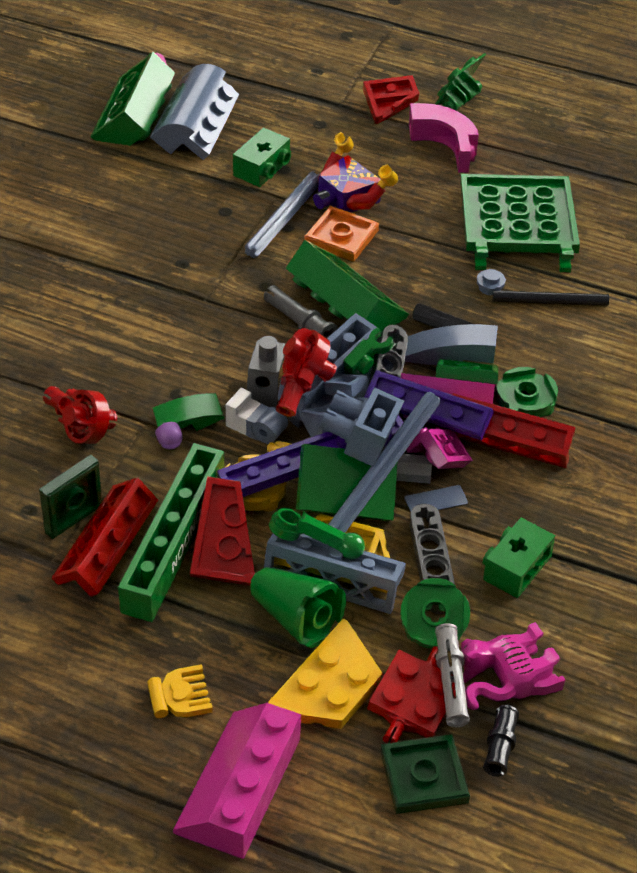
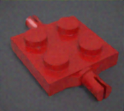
M438 646L432 648L426 661L398 650L369 700L367 709L384 717L391 724L383 736V741L386 744L390 739V743L398 742L403 731L414 732L429 738L434 737L446 715L441 669L436 665L435 658L438 653ZM452 683L453 696H454V699H455V697H456L455 683Z

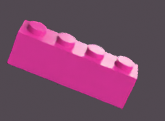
M269 703L233 712L173 829V834L244 859L300 741L301 714Z

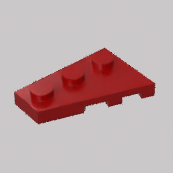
M207 476L190 576L251 586V579L255 571L241 482Z

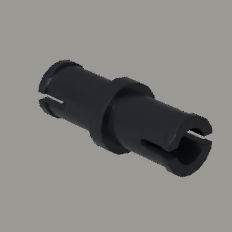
M500 705L496 709L493 729L487 735L489 747L483 769L489 775L496 777L507 773L510 751L516 745L514 732L519 712L511 705Z

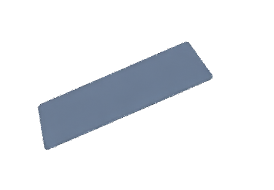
M460 485L404 497L410 512L418 504H430L438 510L468 504Z

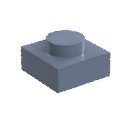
M339 373L329 381L324 382L325 394L335 395L337 390L355 398L356 394L368 388L367 376Z

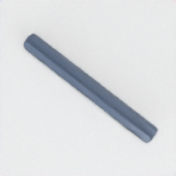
M310 172L245 245V254L247 256L258 257L318 188L319 173Z

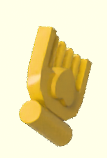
M202 664L175 669L167 673L163 683L159 677H152L147 681L156 718L166 717L169 713L168 710L176 717L186 718L213 713L210 698L193 700V698L208 695L207 690L193 691L205 688L206 683L189 684V682L200 681L205 678Z

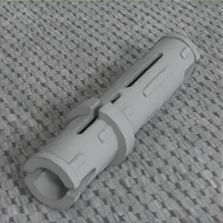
M445 623L437 626L435 629L438 645L436 665L441 669L447 725L462 727L470 722L462 671L465 659L463 652L459 649L457 626ZM448 651H450V653H451V659H452V666H451V667H450V664H449ZM452 683H455L456 699L453 696Z

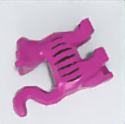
M536 622L528 625L527 631L523 634L500 635L488 642L466 639L461 643V651L465 659L462 665L464 668V683L487 668H493L502 685V688H498L487 682H474L467 686L465 693L469 709L477 710L479 708L477 695L499 702L510 698L521 699L530 695H546L563 690L565 678L552 674L553 667L560 660L554 648L545 649L543 656L532 659L530 657L537 653L536 641L543 637L544 634Z

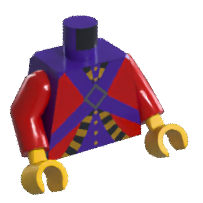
M340 132L334 138L337 149L335 152H331L318 177V193L313 195L314 204L319 209L330 205L350 213L357 210L371 209L374 204L380 202L381 196L386 191L384 188L386 186H394L398 182V176L386 164L378 171V175L381 178L379 179L349 155L342 157L343 153L350 152L354 145L350 136L343 143L345 136Z

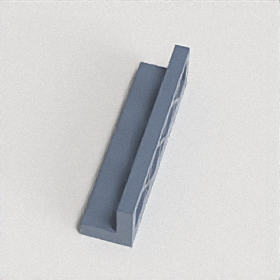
M272 534L267 542L264 568L270 567L306 576L309 575L304 569L308 567L317 569L323 576L322 579L333 581L339 588L344 590L346 601L391 614L394 609L397 587L404 575L406 566L404 562L364 551L359 558L349 560L344 558L339 550L305 534H301L294 541L283 540ZM278 557L286 560L291 569L284 570L274 567V558ZM340 577L350 579L355 588L351 590L343 588L336 579ZM377 587L387 590L386 600L374 597L369 589Z

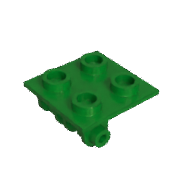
M483 53L476 59L474 57L470 58L461 70L456 68L448 76L447 80L449 83L438 92L439 98L435 103L436 105L442 104L445 107L457 110L480 94L482 84L472 76L486 56V53Z

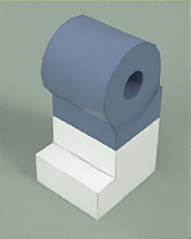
M242 387L226 403V426L252 439L269 444L274 442L288 426L286 416L278 413L275 407H267L251 399V392Z

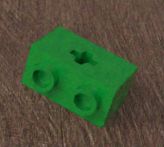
M263 127L233 153V176L261 187L280 168L289 163L291 159L290 138Z
M521 517L513 527L508 526L504 530L500 543L495 548L490 547L487 550L482 564L485 565L483 580L518 599L551 558L556 535Z

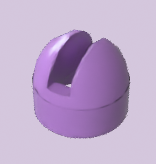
M166 422L155 431L157 440L163 448L171 450L180 446L182 432L176 422Z

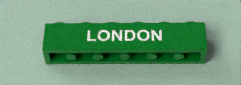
M193 443L118 586L121 614L153 622L197 534L207 476L217 478V470L224 468V451Z

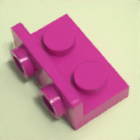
M439 427L435 429L422 428L406 449L407 453L425 452L428 461L438 469L463 468L473 461L456 433L449 429H440Z

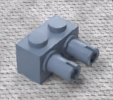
M375 387L368 401L365 400L364 402L337 390L329 409L326 410L320 422L319 428L345 439L347 446L344 454L374 467L393 429L404 400ZM337 413L343 414V415L349 417L350 419L345 418V417H343V416H341V415H339V414H337Z

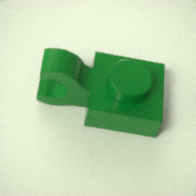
M379 328L374 329L370 333L367 340L363 339L343 360L345 374H366L374 364V355L390 351L393 346V339L389 337L384 343H378L376 340L381 336V331Z

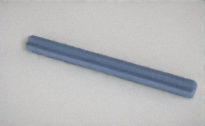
M427 392L421 398L381 452L374 467H370L328 525L343 532L348 530L439 406V397L435 396L432 392Z

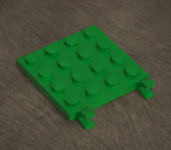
M461 174L460 188L466 251H475V270H486L488 251H498L506 253H559V271L571 272V259H573L574 253H579L580 241L569 176Z

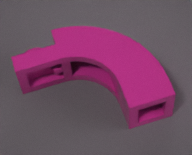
M410 103L409 131L411 141L428 140L447 145L455 154L458 173H469L470 162H474L477 154L479 137L478 130L473 122L460 112L445 106Z

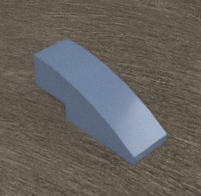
M483 324L453 325L408 336L404 362L437 366V362L441 358L493 363L498 326Z

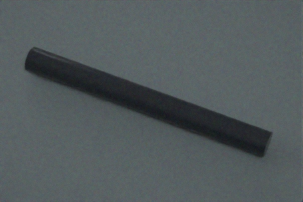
M493 290L492 301L608 306L609 294Z

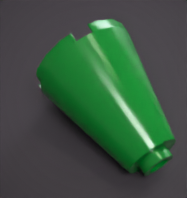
M270 567L261 569L251 579V595L300 644L309 648L319 646L330 634L331 631L329 630L334 622L339 623L343 618L346 607V594L333 581Z

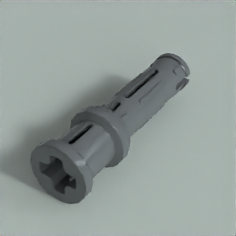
M272 285L267 288L275 296L265 291L264 300L297 323L299 329L315 330L326 338L338 329L337 325L333 322L323 320L318 311L307 310L277 286Z

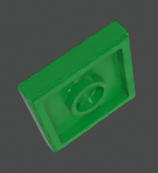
M440 358L437 362L435 377L497 384L498 366Z

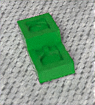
M216 393L185 396L153 407L158 427L166 422H176L180 429L192 424L195 430L198 431L225 419Z

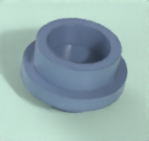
M495 269L483 270L477 275L479 290L486 295H492L493 290L501 291L505 286V276Z

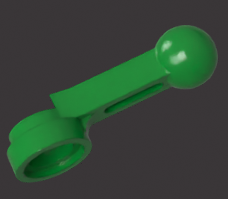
M281 508L273 513L268 524L270 531L283 540L294 541L301 534H305L339 550L343 557L349 560L359 558L365 550V542L360 535L340 531L311 517L304 511L302 516H300V514L292 509Z

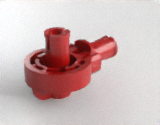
M301 328L295 331L292 338L287 341L283 348L285 357L281 385L284 386V389L276 406V411L284 416L292 417L296 415L302 394L311 391V385L316 375L326 382L336 372L337 366L327 360L330 352V341L315 330Z
M50 386L44 391V394L50 396L51 399L43 396V401L45 404L55 408L57 415H62L58 421L64 425L67 436L75 443L95 444L104 437L107 429H113L116 426L115 423L109 422V420L117 421L116 411L109 409L106 398L98 391L77 390L73 388L68 389L64 393L56 386Z

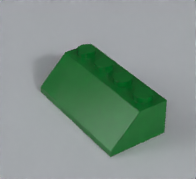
M152 52L120 76L91 134V138L95 141L131 146L138 140H145L152 131L150 128L152 123L159 116L157 113L158 109L166 100L164 98L165 94L172 87L171 81L175 72Z
M307 240L303 241L286 267L294 275L292 280L304 289L309 287L312 290L310 295L323 304L327 302L331 305L328 310L341 319L344 317L349 319L357 313L382 332L388 325H396L409 316L408 312L339 257Z

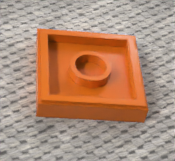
M329 206L304 236V240L338 257L354 262L379 231V223Z

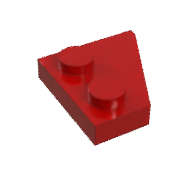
M413 75L363 81L362 89L375 124L381 123L419 99V91Z

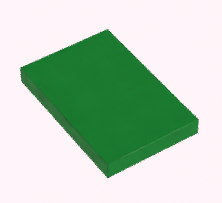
M310 444L301 445L296 510L335 515L370 469L371 465L344 454L345 449ZM398 462L356 518L381 521L394 520Z

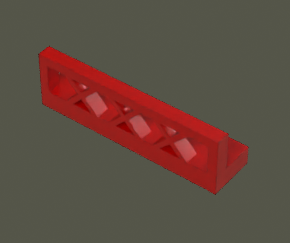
M453 393L454 396L490 407L494 412L482 441L455 432L458 438L555 466L567 467L569 450L576 427Z
M138 477L112 486L52 576V580L57 585L75 580L89 596L100 593L158 502L155 495Z

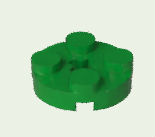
M517 367L506 371L503 374V378L500 381L498 380L496 400L501 407L538 417L549 416L554 411L558 396V386L555 380L546 373L543 377L535 373V368ZM522 391H527L531 395L523 394Z
M441 578L425 579L417 583L404 596L400 610L401 624L406 631L407 637L412 642L432 649L438 646L435 629L441 624L450 623L456 625L458 641L460 640L469 624L470 605L466 596H463L462 592L452 582ZM432 605H438L439 611L445 612V617L439 618L438 622H432L431 617L425 615V611H430Z

